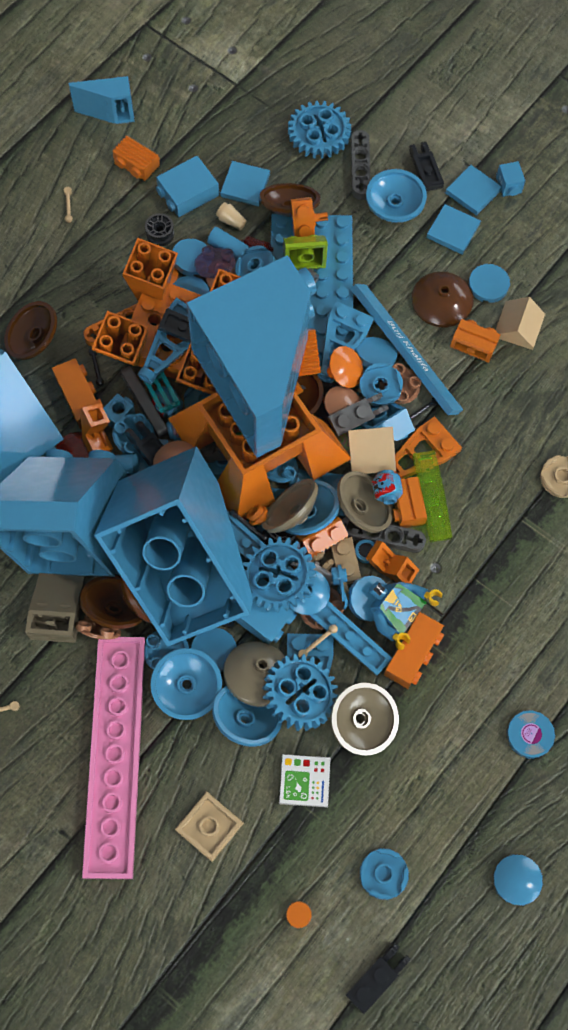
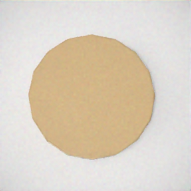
M561 455L548 459L540 473L541 484L544 489L551 495L559 498L568 497V456L564 457Z

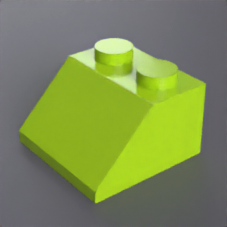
M325 235L283 238V257L288 255L297 270L304 267L307 269L326 268L328 242Z

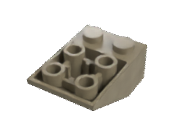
M39 573L28 610L25 630L30 640L76 643L78 630L75 626L80 618V597L84 588L85 576Z

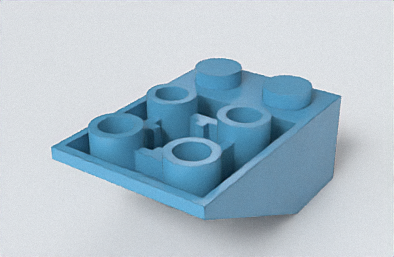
M128 76L69 83L75 112L114 124L135 122Z

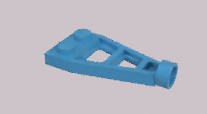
M176 297L169 306V309L188 317L187 304ZM157 330L144 366L138 372V376L144 382L152 384L161 372L187 352L190 343L182 341L179 344H174L167 339V333ZM161 344L173 350V353L164 361L155 356Z
M338 301L335 302L326 324L320 367L321 373L317 374L320 380L326 383H332L334 380L327 374L331 346L336 348L347 346L355 351L366 338L374 317ZM337 327L354 333V337L350 342L345 343L336 339Z
M287 633V657L290 659L293 654H296L299 660V651L306 649L323 634ZM331 635L308 652L306 659L314 657V659H319L320 662H323L322 670L331 669L334 657L333 637ZM298 672V676L305 680L304 675ZM303 688L296 692L297 698L303 693ZM299 705L300 712H304L303 708Z

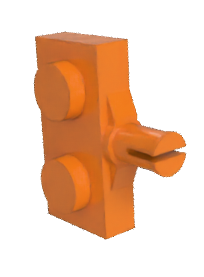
M311 197L291 199L294 236L315 235L316 222L328 221L327 212L315 214Z

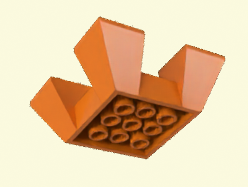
M137 238L122 274L138 300L137 306L131 319L107 311L92 346V351L133 366H144L163 315L177 297L187 304V302L202 296L170 283L178 256L177 252ZM218 269L210 291L240 278V276ZM167 334V339L174 344H179L183 341ZM191 342L187 352L163 371L167 377L173 378L181 384L211 395L217 392L194 355ZM161 344L155 353V356L162 361L166 360L173 353V350L169 352L164 351V348L171 350L164 344Z
M298 381L281 446L256 458L243 434L236 435V433H241L217 392L168 418L181 440L191 444L193 448L197 446L198 449H201L215 441L228 461L218 479L226 509L229 512L232 509L235 510L245 520L248 519L247 514L255 505L259 504L267 508L275 502L266 473L290 459L297 457L312 480L318 479L351 460V457L328 424L311 414L298 396V394L303 392Z

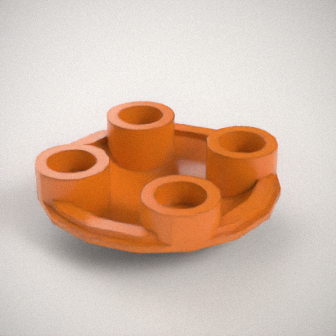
M347 346L337 347L330 356L327 374L331 379H335L340 386L350 389L354 388L360 383L361 376L363 375L362 361L352 348Z

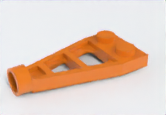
M434 416L418 427L395 454L396 471L394 473L400 475L401 479L415 475L447 462L461 452L462 447ZM423 440L435 452L433 456L426 459H421L414 451L418 443ZM405 455H409L416 464L407 470H403L398 464V461Z

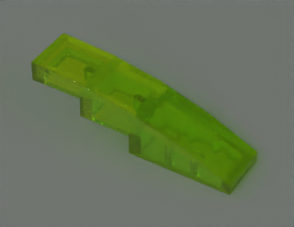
M435 450L413 453V461L417 477H419L427 514L425 524L430 542L452 539L450 519Z

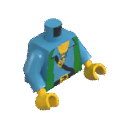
M377 581L369 589V592L377 598L370 607L377 631L389 640H395V645L399 650L404 649V644L400 640L410 644V636L405 631L426 605L425 599H429V603L432 606H437L439 602L433 600L432 597L438 596L442 598L441 591L437 589L428 592L426 588L405 582L392 583L384 587Z

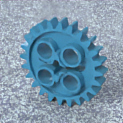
M318 101L315 102V105L308 102L307 108L301 105V111L295 109V115H291V119L288 121L289 141L293 142L294 148L299 146V153L305 150V156L313 153V158H315L317 154H320L321 159H323L324 154H327L329 157H331L332 152L338 154L339 149L344 150L345 144L349 143V138L351 137L350 118L346 117V112L340 113V107L334 109V103L326 106V101L322 105H319Z
M278 537L277 543H274L269 538L268 545L260 541L261 548L252 547L255 554H246L249 562H242L244 568L247 569L245 573L253 596V602L257 600L259 608L265 603L267 611L272 606H274L276 612H279L280 606H283L288 611L289 604L297 608L296 601L298 599L305 602L304 593L311 595L308 586H315L314 581L310 579L317 577L316 572L310 571L316 568L315 563L310 562L313 559L311 554L305 555L307 553L306 547L304 546L299 549V542L296 541L292 545L290 538H287L285 543H283L281 537ZM269 557H276V561L273 564H266V560ZM293 562L298 563V567L295 570H288L289 564ZM264 568L267 571H259V569ZM282 571L283 575H278L277 578L273 574H279ZM291 578H298L297 581L291 580ZM261 579H269L266 586H259ZM283 585H292L288 592H281Z
M293 654L290 659L285 656L282 662L278 660L274 664L275 667L272 666L268 670L269 674L264 678L267 684L262 687L268 693L263 696V699L270 700L266 708L274 709L271 714L272 717L280 716L279 724L286 720L288 729L295 724L296 731H299L302 726L305 731H308L311 727L316 729L320 726V723L324 724L328 721L327 717H330L332 705L338 696L333 691L338 686L331 685V681L335 677H328L326 675L330 670L329 668L321 669L323 662H319L316 665L314 664V657L306 661V656L303 654L298 660L297 655ZM298 672L304 675L305 680L298 676ZM311 680H315V684L289 705L286 704V701L297 691L301 690ZM281 686H285L289 694L284 693ZM313 691L320 695V699L314 696ZM296 704L300 705L304 712H300Z

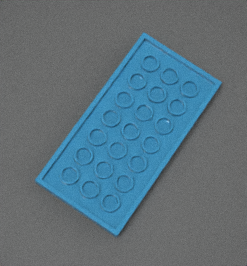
M272 214L271 253L278 260L283 257V238L294 236L292 217ZM328 215V221L316 222L315 235H325L328 242L326 268L312 269L319 275V278L315 283L317 292L311 295L310 299L315 317L309 319L308 329L313 328L316 330L318 353L321 355L323 353L327 320L335 302L338 301L353 308V292L351 291L353 287L352 215ZM337 327L335 337L348 343L354 337V333ZM331 346L329 356H331L336 347Z

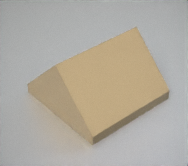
M530 297L506 301L496 327L497 333L501 334L499 339L533 350L545 313Z

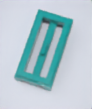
M161 372L152 384L144 382L161 414L181 405L164 372ZM159 381H163L174 402L170 403ZM151 385H156L166 406L163 407Z

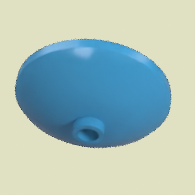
M390 169L378 173L371 179L366 190V200L371 211L379 218L390 222H405L415 218L424 209L427 199V192L423 182L411 172L401 169Z
M314 480L318 485V495L312 511L305 522L285 530V532L292 535H309L327 527L335 519L340 509L335 488L326 482Z
M183 648L168 653L158 662L151 678V692L158 707L167 715L180 720H192L207 714L213 708L215 698L222 690V678L218 666L207 654L196 649ZM185 680L191 681V688L184 689L183 682Z
M227 686L218 693L213 703L212 711L216 726L225 737L237 744L250 747L264 745L276 737L282 726V723H278L279 715L271 716L274 711L273 708L245 704L238 700L229 691Z

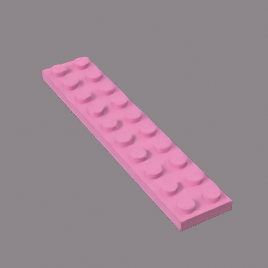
M145 637L98 639L83 879H133Z

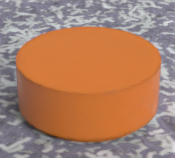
M303 902L291 904L286 914L287 921L295 928L307 926L311 920L309 906Z

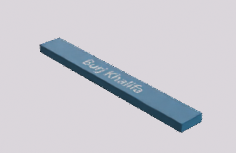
M355 284L351 291L367 312L374 317V321L447 415L459 414L463 410L372 291L367 285Z

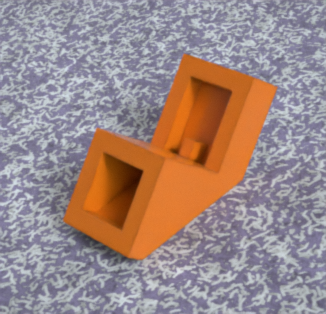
M101 403L81 408L82 439L88 451L104 450L111 452L113 447L104 431L110 421Z
M377 540L366 557V560L378 572L397 583H412L419 572L417 566L408 557L395 555L383 541Z

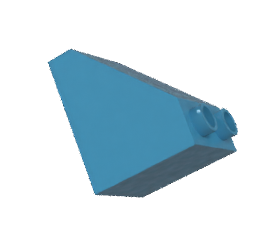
M288 255L187 302L192 351L256 458L280 447L282 444L308 340L309 319L315 317L314 308L310 301L311 295L317 292L315 281L307 268L304 267L297 270Z
M0 349L1 483L28 457H45L48 450L56 449L55 445L64 439L8 354Z
M197 446L117 482L94 536L166 645H173L249 615L253 596L218 481Z
M51 449L46 452L45 457H28L0 483V549L28 574L46 573L115 577L116 568L94 534L117 482L128 477L116 456L108 451L93 450L89 452L88 458H77L67 451Z

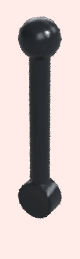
M90 348L88 353L93 360L97 377L96 385L103 386L104 380L101 378L96 359L97 352L92 351V348Z
M434 397L430 403L410 415L411 421L431 406L439 405Z
M232 509L229 512L231 516L255 533L263 543L268 541L266 534L260 533L235 510Z

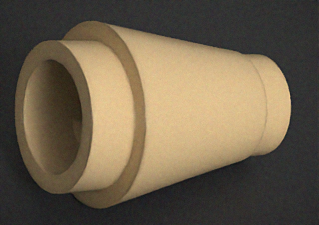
M224 202L216 212L219 221L238 230H242L247 222L230 203Z

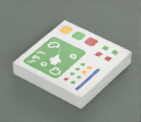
M283 755L279 804L328 807L330 758Z

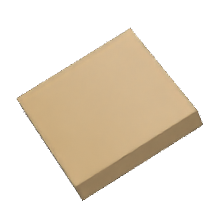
M393 426L348 430L352 471L365 474L378 473L383 470L396 471Z
M206 792L175 830L213 862L244 823Z

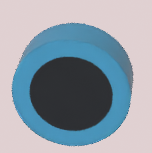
M371 540L359 541L355 547L357 560L362 563H369L366 557L375 543Z

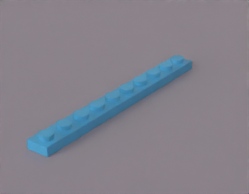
M227 511L239 553L249 561L246 554L254 555L252 547L260 549L261 540ZM269 557L266 560V564H273L276 561V557ZM264 568L259 569V571H267ZM282 571L279 574L273 573L276 578L278 575H283ZM285 585L281 587L282 592H284ZM329 601L320 612L309 615L325 631L329 630L330 625H336L338 631L330 635L374 675L377 676L391 661L392 657Z

